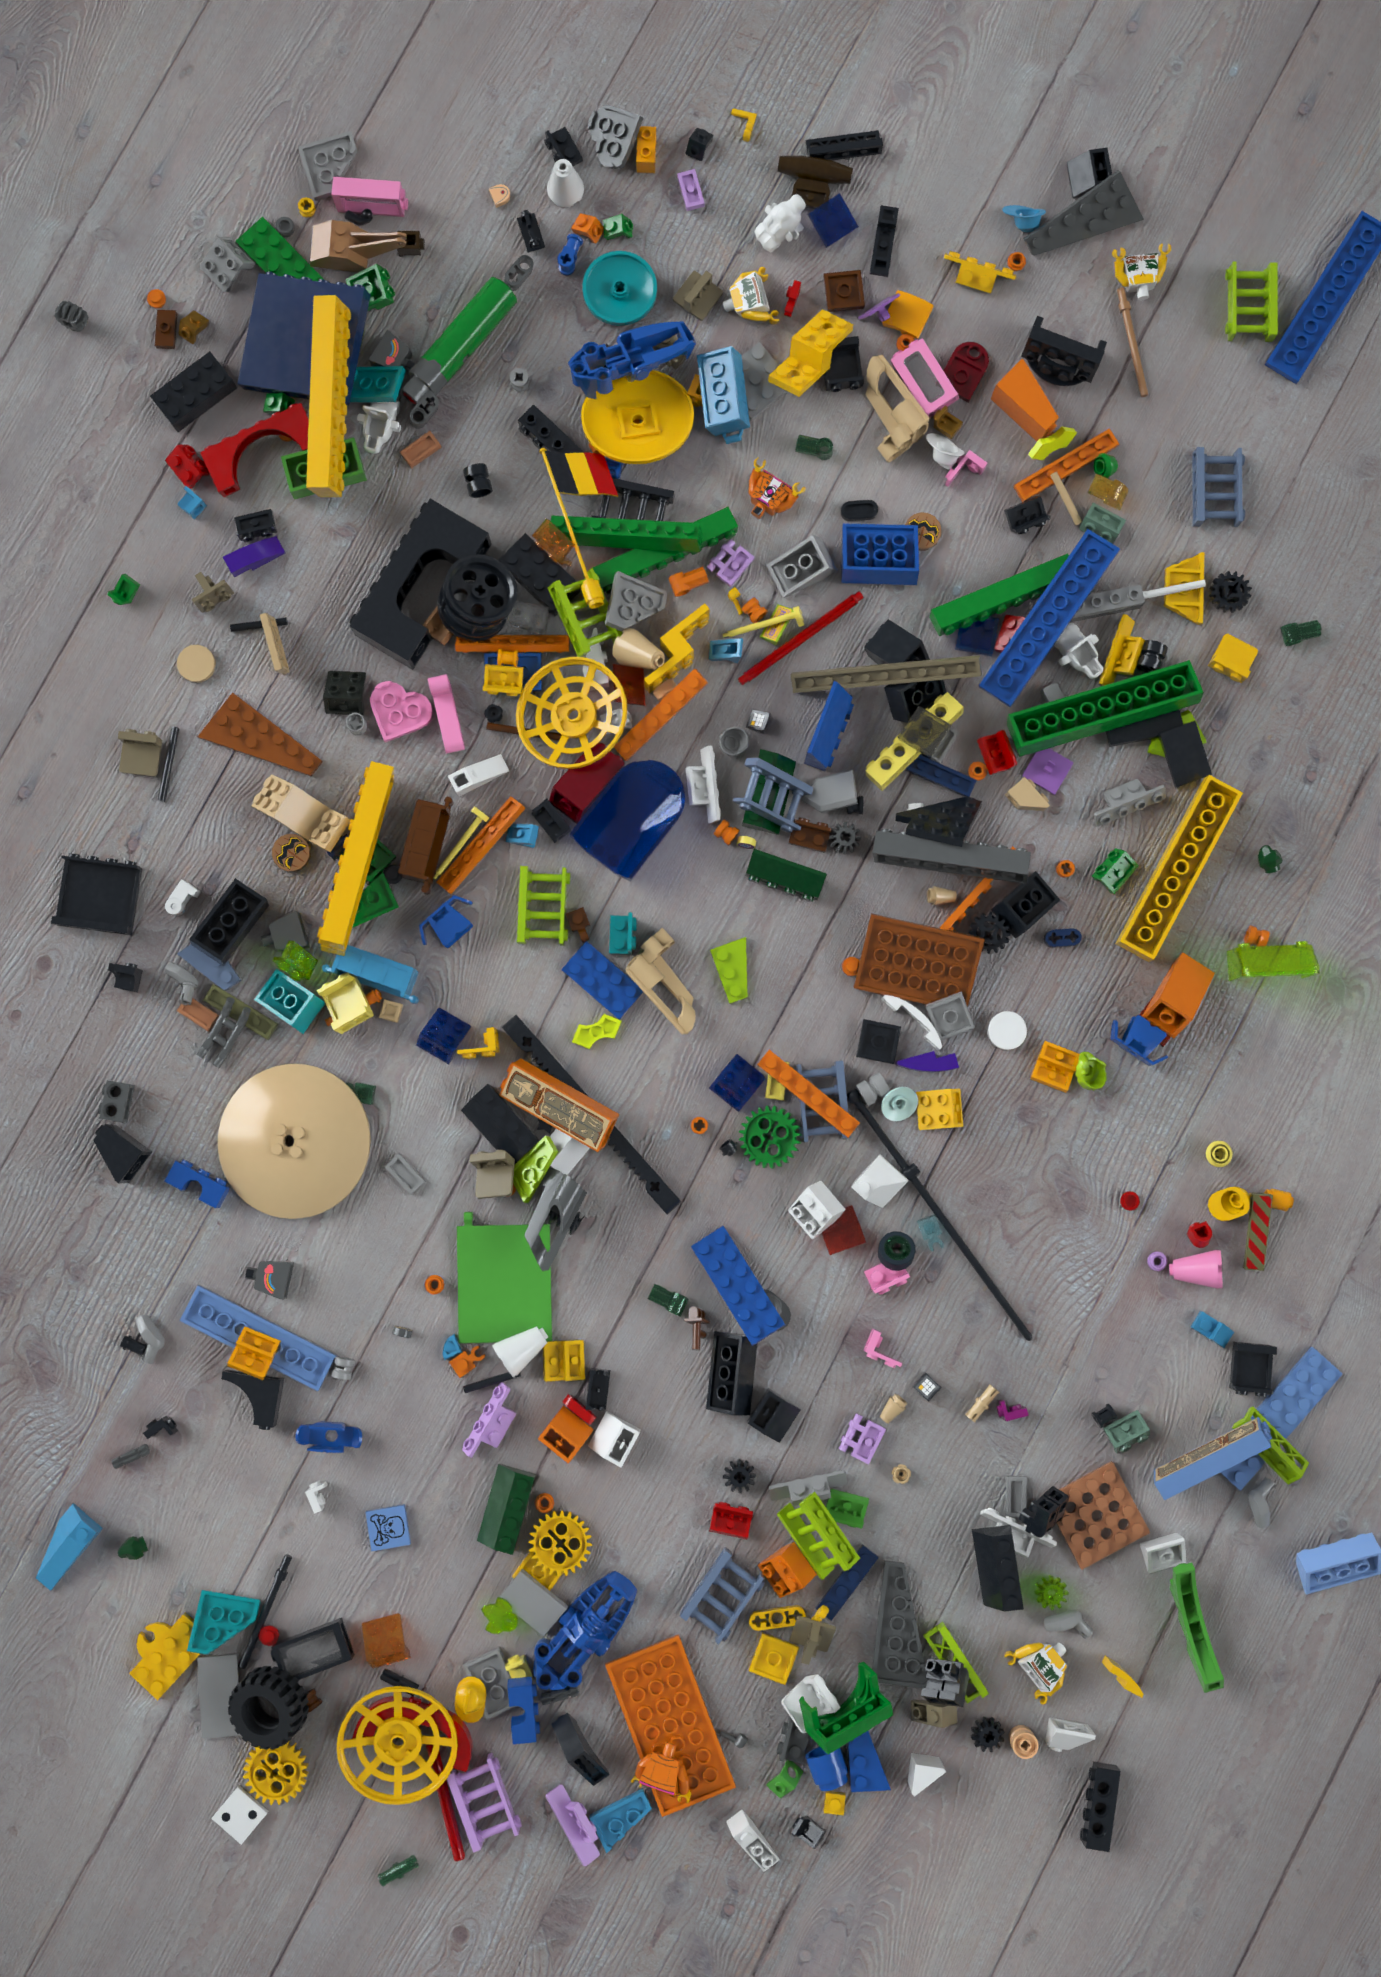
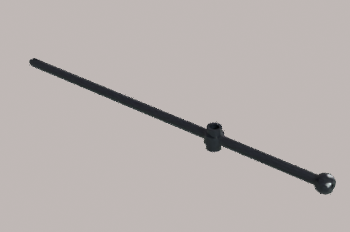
M857 1089L851 1090L847 1093V1101L855 1104L901 1167L902 1171L900 1173L911 1181L1027 1341H1031V1333L916 1175L920 1173L915 1163L910 1166L906 1163L861 1101L859 1091Z

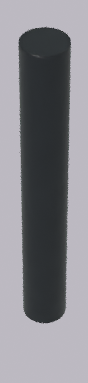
M287 617L277 618V626L288 625ZM261 621L230 624L231 632L263 628Z
M509 1372L465 1385L463 1389L465 1393H469L521 1377V1372L515 1377H512Z

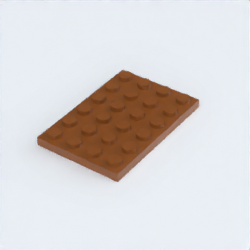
M871 913L854 988L922 1004H929L962 991L968 1007L985 939Z

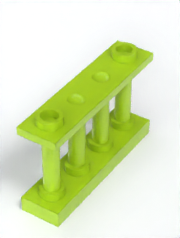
M1233 261L1225 273V280H1228V322L1225 326V334H1228V341H1232L1237 332L1262 333L1265 335V342H1273L1278 335V262H1270L1263 271H1237V261ZM1237 279H1262L1265 281V287L1263 289H1237ZM1237 297H1262L1265 299V305L1263 307H1237ZM1237 314L1262 315L1265 317V323L1263 325H1237Z
M593 568L587 571L589 579L598 580L600 584V579ZM586 579L566 586L562 585L561 581L558 580L553 582L548 587V590L577 656H585L591 651L590 646L608 639H612L614 644L617 636L620 637L623 634L622 631L606 625L607 632L589 639L585 638L582 631L583 628L602 621L605 623L609 604L603 590L604 604L598 607L600 614L579 621L576 618L575 611L589 605H586L585 599L572 604L569 602L567 593L581 589L580 587Z
M520 866L518 944H526V940L530 938L559 939L560 946H564V941H568V930H565L567 884H570L571 875L567 873L566 867H562V874H538L529 871L528 866ZM532 881L562 882L561 893L532 892L528 890V887ZM531 900L561 901L560 912L531 911V909H528V902H531ZM530 919L560 920V931L530 930V928H527V921H530Z
M816 1492L810 1493L799 1504V1508L794 1509L792 1504L788 1503L777 1513V1516L821 1580L834 1569L835 1565L840 1564L842 1569L847 1571L860 1559ZM806 1514L812 1524L806 1526L800 1516ZM817 1531L823 1540L817 1542L811 1532ZM828 1547L834 1557L828 1559L822 1549Z

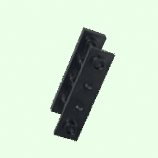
M612 478L617 493L622 495L617 519H625L629 498L636 496L641 499L636 520H644L647 503L651 499L659 503L655 521H663L666 505L669 503L673 504L675 493L673 490ZM603 495L599 516L592 515L593 518H606L610 495Z

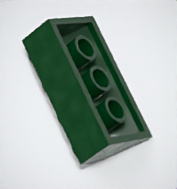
M760 749L758 758L793 776L796 761L779 753ZM759 775L751 800L759 804L766 782L765 776ZM773 782L765 807L773 811L780 789L779 784ZM787 790L783 805L779 814L782 817L784 815L789 790ZM745 810L742 822L743 827L779 835L781 826L752 811Z
M754 849L745 876L749 877L748 880L759 883V881L767 883V887L772 889L779 887L785 889L784 892L795 896L797 893L803 895V899L813 902V900H818L827 874Z
M498 1464L478 1534V1542L493 1550L513 1555L536 1474Z

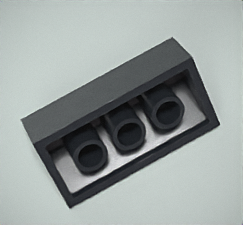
M490 1084L484 1086L461 1109L496 1150H505L515 1159V1164L540 1141Z
M714 1331L706 1404L707 1410L733 1416L750 1415L757 1344L752 1346L745 1334Z
M1011 1525L972 1529L983 1605L1003 1612L1023 1610L1024 1606Z

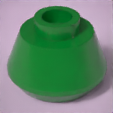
M1106 453L1099 454L1094 461V472L1100 479L1109 478L1117 471L1118 462L1116 458Z

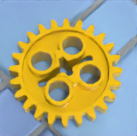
M553 1511L552 1518L545 1514L546 1521L538 1519L540 1526L533 1525L536 1533H529V1535L534 1537L533 1540L528 1541L529 1544H533V1547L528 1551L535 1553L531 1559H538L535 1566L542 1564L541 1571L544 1572L548 1568L549 1575L556 1571V1575L559 1577L561 1571H563L564 1575L568 1576L569 1569L572 1573H575V1566L582 1568L580 1561L587 1562L584 1555L591 1554V1552L586 1550L587 1547L592 1546L591 1543H587V1539H590L592 1536L585 1534L589 1528H582L584 1521L578 1523V1515L572 1519L571 1512L564 1516V1512L560 1511L559 1516H557L556 1512ZM559 1523L564 1524L566 1527L563 1535H559L556 1532V1526ZM549 1529L557 1539H564L563 1545L572 1554V1557H569L563 1548H556L557 1542L548 1533ZM544 1537H548L551 1540V1546L548 1549L541 1546V1540ZM572 1538L577 1539L579 1542L576 1550H572L569 1547V1541ZM557 1552H561L564 1555V1561L561 1564H557L554 1561V1555Z
M288 1742L277 1749L269 1748L268 1750L261 1749V1746L255 1747V1750L252 1749L249 1752L251 1757L245 1759V1762L248 1764L243 1767V1770L248 1772L244 1774L243 1778L249 1779L245 1786H252L249 1793L256 1792L255 1799L262 1796V1803L269 1799L270 1805L275 1800L280 1805L283 1799L288 1803L290 1796L295 1798L297 1792L302 1791L303 1787L301 1785H305L307 1782L303 1777H307L309 1774L304 1769L308 1767L309 1763H303L307 1756H300L303 1749L296 1750V1742L292 1746ZM270 1753L277 1754L278 1760L271 1759ZM286 1765H291L294 1768V1772H288ZM275 1768L279 1770L277 1773L273 1772ZM259 1769H262L266 1772L265 1777H262L258 1774ZM275 1781H278L282 1784L281 1789H278L274 1786Z

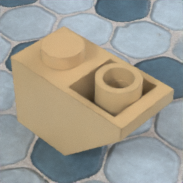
M1025 777L1005 794L1017 809L1045 811L1050 806L1048 798L1035 789L1036 785L1032 780H1027Z

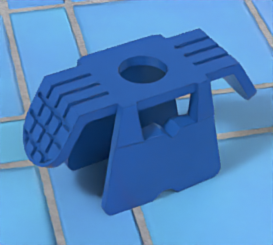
M453 895L447 902L428 916L419 925L423 945H427L425 928L429 924L446 948H450L473 928V924L451 907V905L456 901L472 905L473 902Z
M1141 1015L1133 1016L1121 1040L1118 1038V1021L1113 1020L1110 1040L1148 1066L1168 1058L1167 1055L1154 1061L1147 1058L1167 1036L1157 1026L1152 1027L1150 1021Z
M320 1421L314 1424L299 1426L296 1431V1441L300 1445H315L307 1448V1451L344 1453V1446L360 1448L362 1432L360 1428L345 1426L343 1422ZM328 1430H335L338 1437L335 1441L330 1442L326 1439L325 1435Z

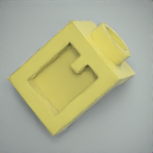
M514 1655L508 1659L505 1669L509 1671L511 1678H534L525 1655L520 1657L519 1655Z

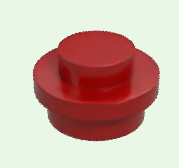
M1127 1191L1122 1194L1120 1204L1125 1210L1132 1211L1139 1206L1140 1199L1135 1192Z
M272 1625L263 1627L259 1633L261 1643L266 1646L274 1645L279 1639L278 1629Z

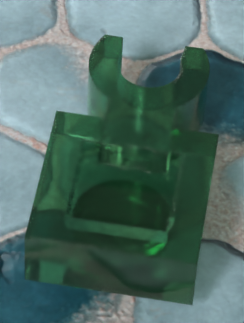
M346 1082L361 1103L373 1105L376 1085L356 1082L354 1087L352 1083Z

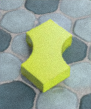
M1062 426L1051 436L1039 439L1028 455L1032 459L1044 461L1053 451L1066 448L1077 432L1074 428Z
M603 1014L601 1019L595 1024L587 1026L579 1024L572 1043L590 1049L599 1039H615L622 1021Z

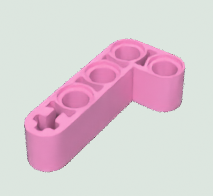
M447 674L428 678L446 754L465 750L452 688Z

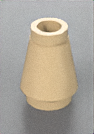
M936 886L929 888L927 891V902L932 903V905L956 901V891Z
M898 1394L890 1396L880 1414V1418L889 1424L890 1421L906 1409L907 1402Z

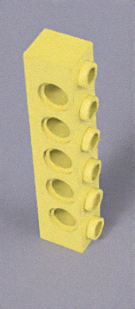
M948 692L938 696L930 709L926 708L916 722L913 721L908 725L907 731L903 735L899 734L889 748L886 747L881 751L880 757L876 761L872 760L866 766V777L883 791L963 714L964 707ZM942 711L945 713V716L937 717L935 714ZM928 724L931 725L932 728L930 730H924L922 729V726ZM915 737L918 739V742L910 743L908 740ZM901 750L905 754L898 757L895 755V752ZM885 763L891 765L888 770L882 769L881 766Z

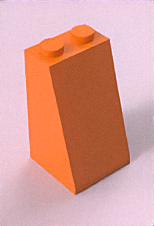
M1021 359L996 384L991 400L1034 440L1038 441L1041 438H1047L1054 434L1053 431L1057 427L1056 422L1059 417L1028 365Z
M1182 952L1171 965L1142 1017L1174 1039L1193 1020L1215 973Z

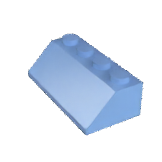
M1373 1533L1359 1534L1350 1539H1341L1332 1544H1323L1317 1548L1304 1549L1297 1553L1296 1565L1305 1594L1381 1574V1548Z

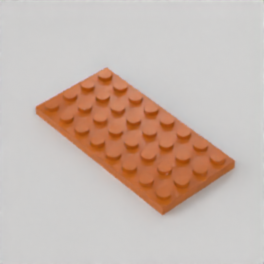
M679 1634L605 1663L640 1760L647 1754H652L655 1751L663 1753L665 1743L668 1742L677 1745L674 1757L681 1759L682 1765L685 1766L691 1792L689 1803H687L685 1797H682L679 1802L677 1800L678 1795L673 1796L651 1788L662 1817L736 1788Z

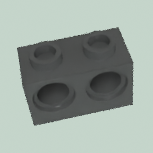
M107 1080L102 1088V1095L104 1097L103 1102L100 1103L98 1108L99 1119L127 1123L135 1085ZM116 1087H119L121 1090V1093L118 1097H115L114 1095V1089ZM112 1106L117 1108V1113L114 1116L110 1114Z

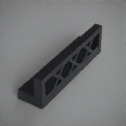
M879 130L809 139L805 142L807 156L826 160L877 155L882 153L883 141L879 136Z

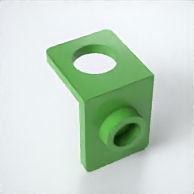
M787 1760L780 1774L767 1783V1787L779 1798H782L796 1788L803 1771L793 1761ZM788 1767L795 1770V1778L789 1776Z

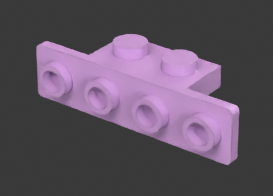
M503 1382L499 1383L494 1389L493 1395L485 1405L481 1417L476 1421L473 1431L463 1444L462 1451L470 1458L473 1457L481 1441L497 1448L516 1416L513 1410L502 1406L511 1390Z
M560 1784L547 1793L545 1797L582 1865L587 1866L600 1856L594 1844V1841L598 1839L595 1833L597 1830L595 1825L588 1820L585 1807L579 1802H572L564 1786Z

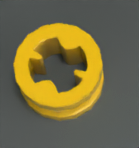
M306 197L298 202V209L303 217L308 218L315 214L316 208L312 199ZM308 204L310 208L308 207V210H304L305 205Z

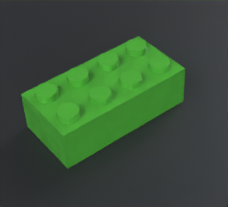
M355 438L344 440L346 445V451L343 453L345 471L343 472L342 480L344 481V486L367 481ZM308 450L281 456L289 490L294 500L314 495L312 491L306 488Z

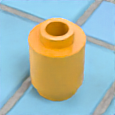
M1273 1188L1265 1190V1194L1273 1195V1209L1288 1211L1289 1208H1292L1294 1198L1291 1197L1290 1192Z

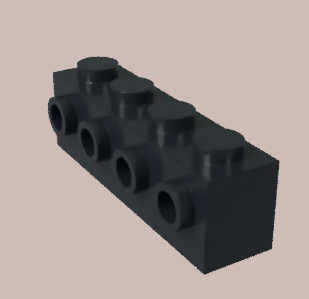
M534 404L518 419L520 432L524 436L529 435L533 439V444L538 449L545 448L547 451L558 453H585Z

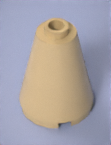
M628 628L623 630L622 632L624 633L615 639L612 654L618 664L655 670L664 664V653L639 631Z

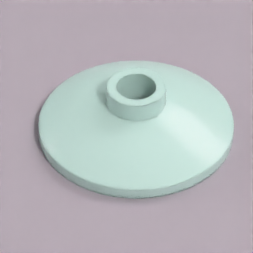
M897 1087L889 1091L881 1104L882 1113L891 1121H902L910 1117L918 1105L917 1094L909 1087Z

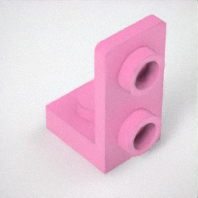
M969 450L966 455L964 454L959 457L956 462L958 466L955 469L951 468L945 476L947 478L945 485L949 487L965 464L971 472L981 475L988 463Z
M872 1328L864 1347V1351L867 1352L866 1356L876 1361L879 1357L885 1360L884 1364L895 1368L896 1365L901 1367L902 1363L875 1351V1347L879 1348L883 1337L880 1336V1331Z

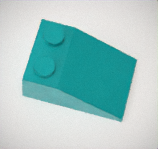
M278 969L274 971L254 999L302 1034H304L325 1005L323 1000Z

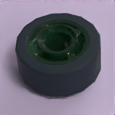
M899 1231L887 1233L881 1239L878 1247L880 1262L890 1270L900 1271L906 1269L912 1264L916 1252L913 1239ZM893 1249H898L901 1253H895Z

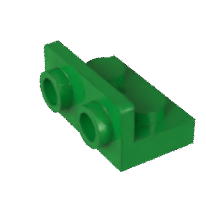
M1115 848L1108 854L1106 860L1095 869L1092 877L1100 881L1110 893L1115 894L1139 865L1126 851Z

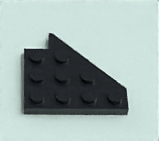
M961 797L896 813L895 821L908 824L906 835L962 847L981 809L982 801L972 797Z

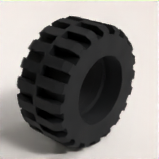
M271 1666L258 1667L250 1672L233 1689L229 1697L228 1705L230 1706L228 1707V1714L231 1715L230 1722L235 1726V1732L240 1734L245 1742L249 1741L251 1746H261V1749H277L287 1744L302 1728L309 1711V1706L306 1705L308 1698L307 1695H304L305 1689L303 1686L298 1684L299 1680L296 1677L293 1678L287 1670L281 1671V1668L275 1666L273 1668ZM258 1696L269 1700L275 1706L279 1718L268 1715L262 1709Z

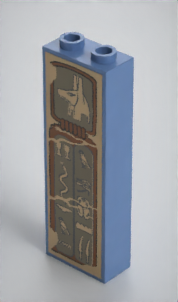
M1257 1417L1154 1469V1484L1163 1499L1166 1500L1270 1448L1271 1430L1265 1421L1262 1422Z

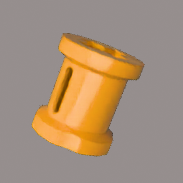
M499 649L497 665L506 664L517 667L518 650L509 652Z

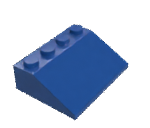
M843 523L841 583L917 585L919 576L918 525Z
M836 681L833 682L804 764L822 771H826L827 767L831 768L835 758L831 756L833 749L837 750L841 741L838 738L839 733H844L848 723L844 721L847 714L851 715L854 704L851 703L853 697Z

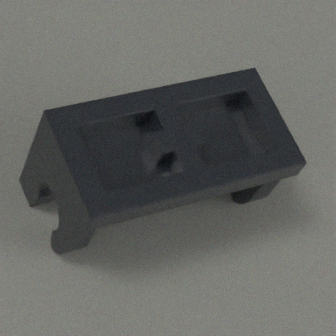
M547 798L532 810L531 814L554 843L571 832L568 824Z
M591 1368L586 1410H606L611 1370Z

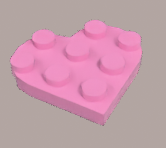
M392 681L381 682L375 686L370 697V705L385 743L420 730L432 721V705L426 696L416 692L406 693L402 686Z

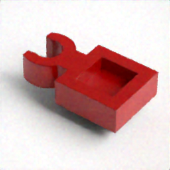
M794 280L793 286L788 287L786 297L789 299L784 310V316H792L801 290L802 282Z

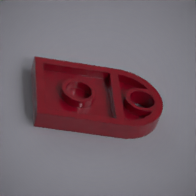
M975 342L962 343L954 350L943 371L960 399L969 403L989 364L988 353L982 345ZM975 349L979 352V356L972 357L969 351ZM937 381L936 386L943 389L939 381Z

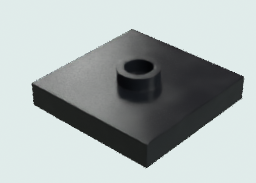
M863 1019L856 1057L894 1064L901 1026Z

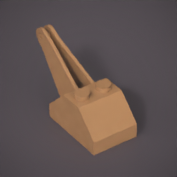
M330 220L313 226L310 266L358 273L367 268L368 259L405 247L407 235L402 232L368 233L351 222Z

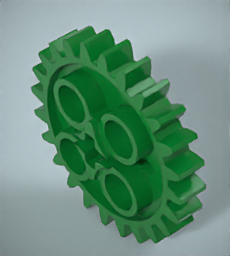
M766 1106L765 1111L759 1107L758 1114L755 1111H751L753 1117L746 1116L745 1118L748 1123L741 1124L745 1127V1130L739 1131L741 1134H744V1137L739 1138V1141H744L740 1148L747 1149L744 1155H751L749 1161L752 1162L756 1159V1166H759L762 1162L763 1168H767L768 1163L772 1169L775 1167V1163L778 1167H782V1161L789 1163L788 1156L791 1158L795 1157L792 1151H799L795 1144H801L799 1140H796L797 1137L802 1135L796 1133L800 1126L793 1125L796 1119H789L791 1116L789 1112L784 1115L785 1109L783 1108L778 1112L777 1106H773L772 1111L770 1106ZM768 1119L769 1127L764 1130L762 1122ZM782 1127L787 1131L783 1138L779 1136V1130ZM767 1134H771L773 1140H769ZM759 1136L761 1138V1144L760 1146L756 1147L754 1145V1139ZM773 1145H777L778 1147V1153L776 1155H772L771 1153V1147Z

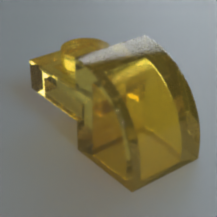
M1096 474L1087 493L1104 500V504L1121 510L1129 490L1126 485L1117 479L1112 481Z

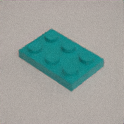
M403 366L357 367L350 402H396L406 373Z

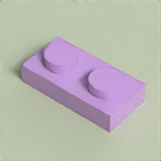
M695 169L677 173L686 210L690 211L705 207Z

